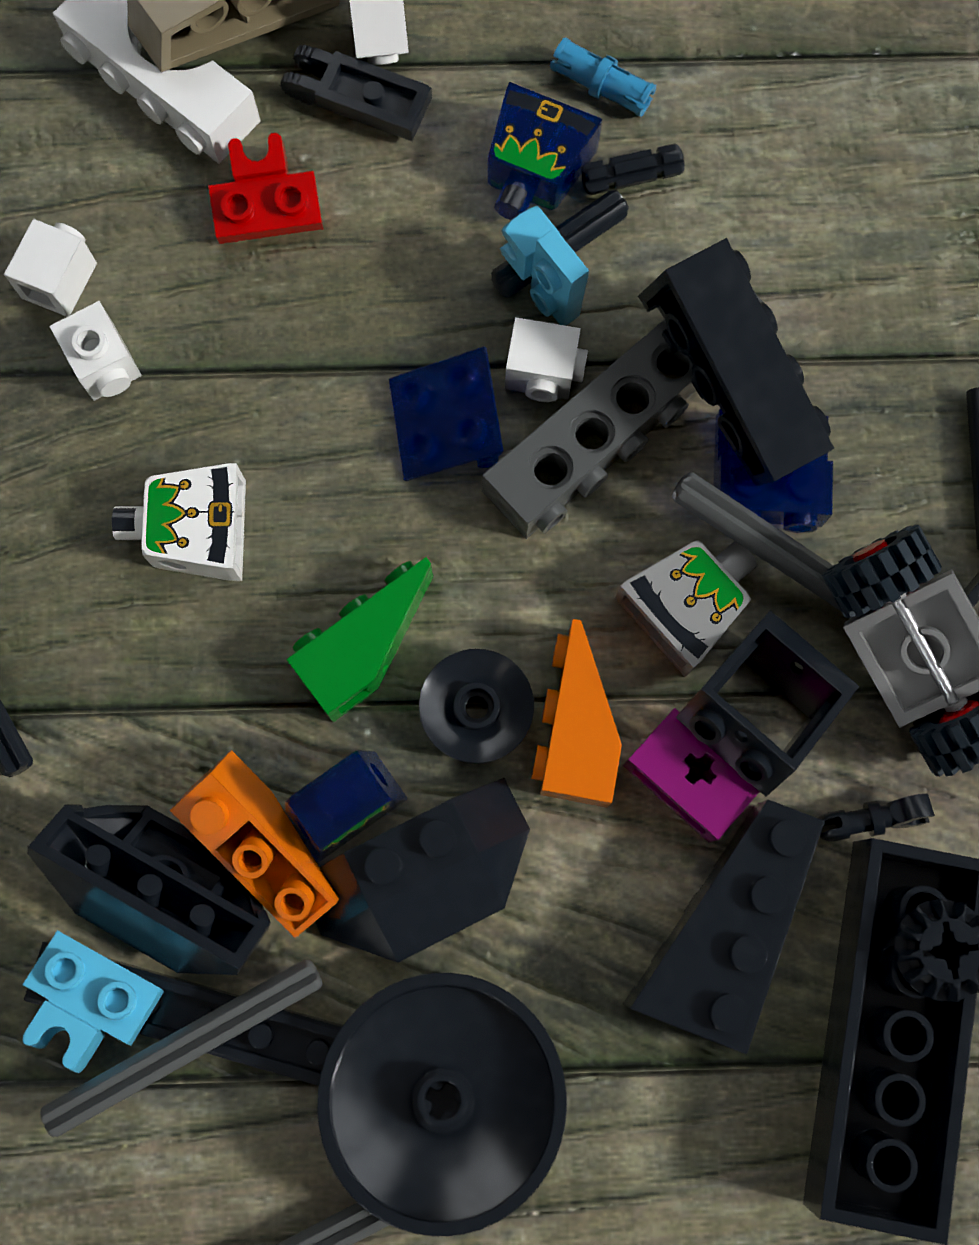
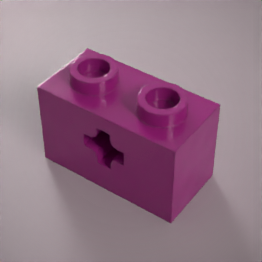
M674 708L623 764V767L710 843L719 840L760 791L752 784L743 780L735 769L705 743L699 741L685 725L675 718L680 712ZM700 760L706 766L702 771V776L708 782L700 779L691 784L685 778L689 772V767L686 763L692 764Z

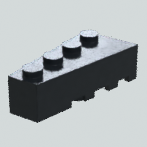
M725 238L664 270L638 295V298L647 312L658 308L667 326V329L662 332L663 338L673 353L680 351L682 354L687 355L692 362L693 377L691 383L701 399H704L711 406L718 404L723 412L718 417L719 428L755 486L775 482L835 448L829 438L831 429L825 414L820 408L812 405L802 386L804 384V375L799 363L792 355L786 354L776 335L778 326L773 312L765 303L759 302L750 284L751 272L747 261L739 251L732 249L728 239Z
M769 799L755 804L717 860L714 869L698 893H695L684 910L685 913L667 940L663 942L651 960L652 963L638 984L633 987L623 1004L630 1009L747 1055L825 821Z

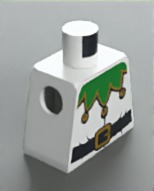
M236 463L150 476L145 481L144 506L114 507L112 512L113 536L115 540H142V555L153 567L229 581H242L246 480Z

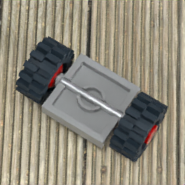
M918 524L907 526L900 531L897 530L890 533L883 539L879 538L865 548L861 547L854 551V554L844 557L838 561V564L828 568L822 576L844 617L852 618L844 622L843 628L899 728L915 721L913 723L914 726L909 729V732L931 773L939 777L943 774L946 777L953 776L960 769L962 773L973 770L974 765L979 764V617L952 569L934 578L933 575L939 573L942 568L938 558Z

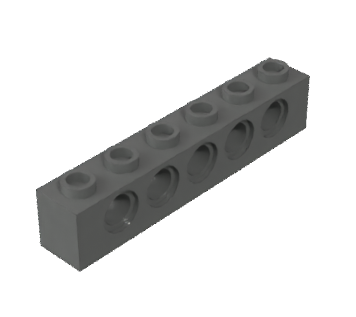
M665 319L482 475V492L526 539L538 528L542 533L551 530L568 512L564 506L579 493L584 498L591 495L607 479L608 473L605 470L619 458L625 463L631 460L648 443L649 439L645 436L659 423L665 428L670 426L688 408L689 404L685 400L696 392L691 383L693 364L688 356L680 351L673 353L662 336L663 330L667 329ZM662 365L675 366L681 371L683 376L677 379L667 378L659 372L658 367ZM627 398L634 399L642 405L644 410L637 414H629L624 412L617 402ZM583 433H594L603 440L604 445L598 449H587L581 446L576 438ZM552 467L562 473L564 480L556 485H546L536 478L535 473L542 468Z

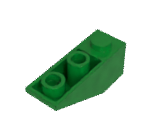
M427 557L416 565L411 561L401 564L385 578L384 582L387 586L370 598L366 594L356 597L339 612L341 619L324 632L320 628H316L305 634L294 644L293 650L295 653L286 660L333 722L379 689L432 581V565Z

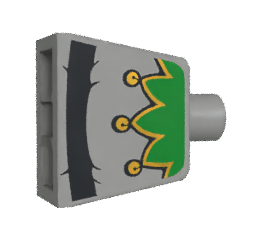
M697 540L626 580L620 585L615 599L682 675L686 677L701 662L750 602L749 594L738 582L757 567V562L748 549L735 541L718 556L714 557L703 543Z

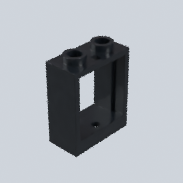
M770 610L675 718L685 725L699 741L705 743L735 769L743 780L752 784L767 797L797 770L859 686ZM744 662L809 717L784 750L780 749L717 694ZM794 662L799 663L803 669L798 668Z

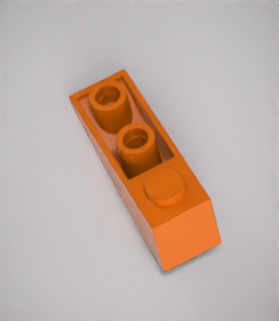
M573 619L569 634L558 633L552 667L562 669L559 690H547L542 723L552 724L548 747L537 745L531 779L542 781L540 795L607 808L613 801L622 743L582 621Z
M232 750L192 785L170 809V812L294 938L299 936L338 902L339 898L273 792Z

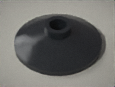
M467 649L449 655L431 670L421 689L419 713L428 738L441 752L461 762L487 763L508 755L523 741L533 720L534 697L527 677L512 660L491 650ZM480 699L486 703L488 711L484 717L474 719L466 713V706L471 700Z

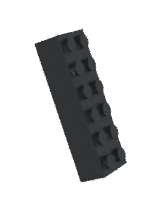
M875 838L854 841L803 1205L820 1220L947 1245L977 993L963 998L959 1002L934 1000L920 994L908 984L898 968L894 953V941L898 926L904 916L915 906L926 901L946 899L966 903L967 907L979 915V859ZM944 931L942 933V943L932 946V950H924L923 956L930 955L934 956V958L945 959L948 969L953 967V956L968 950V945L950 941L947 931Z

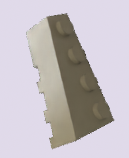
M127 0L128 27L160 72H164L337 7L340 0Z

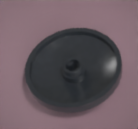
M457 973L422 974L401 980L377 992L365 1001L342 1026L329 1049L320 1076L317 1103L318 1124L322 1144L335 1175L354 1200L370 1214L393 1227L414 1234L426 1236L463 1235L484 1229L512 1214L531 1197L547 1176L556 1159L565 1129L567 1114L565 1076L559 1055L546 1029L533 1012L514 995L498 985L470 975Z

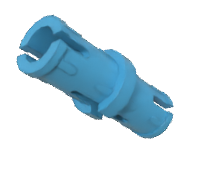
M566 37L561 40L554 52L553 57L558 60L553 59L551 61L550 69L589 88L588 93L590 96L600 99L602 95L634 112L639 117H642L653 99L649 95H654L657 86L654 83H649L618 67L617 59L606 55V58H601L571 42Z

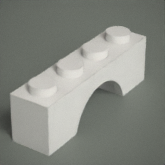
M65 0L53 12L63 34L60 42L66 51L79 63L85 64L89 61L98 68L99 74L104 81L117 93L122 94L126 90L136 98L143 112L155 123L161 124L165 121L173 127L182 143L193 153L199 155L203 151L220 164L229 154V141L233 138L242 141L260 122L253 92L214 61L193 69L160 72L157 66L145 60L140 55L141 43L128 27L127 0Z

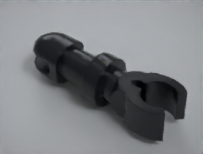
M928 794L907 796L881 806L877 800L866 802L863 804V809L845 812L842 809L828 812L818 817V819L825 821L823 826L831 824L837 826L835 829L821 833L820 838L827 842L849 839L851 835L869 832L872 837L884 835L886 828L889 827L908 828L930 823L929 818L935 816Z

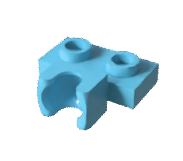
M538 206L531 207L502 228V234L508 243L502 246L500 250L522 280L532 275L530 295L540 312L547 317L553 315L560 325L566 326L580 316L589 270Z
M57 930L23 983L24 986L47 998L48 1001H44L26 1029L22 1041L28 1046L43 1049L49 1044L56 1033L66 1030L70 1036V1044L63 1056L62 1063L67 1069L80 1073L85 1069L103 1040L104 1032L132 1046L164 991Z

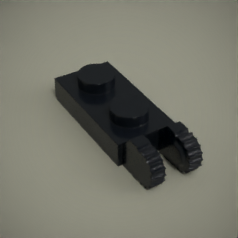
M300 44L293 55L295 64L303 69V71L312 73L314 76L322 79L319 81L305 75H299L297 72L287 71L280 82V87H282L285 94H288L290 98L300 100L302 103L308 105L316 104L317 107L413 141L432 100V88L429 85L337 51L332 54L316 47L312 48L310 45L306 46L305 44Z

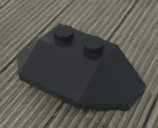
M505 778L454 797L340 854L319 867L339 898L334 906L315 921L320 934L399 963L504 909L530 831Z
M65 804L27 847V854L76 915L176 973L238 975L269 929L271 923L262 904L185 826L148 805H103L83 808L82 805Z

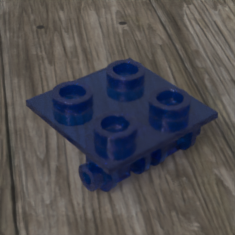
M485 346L389 378L404 481H410L476 460L479 468H491L499 461L498 456L504 450L488 353Z

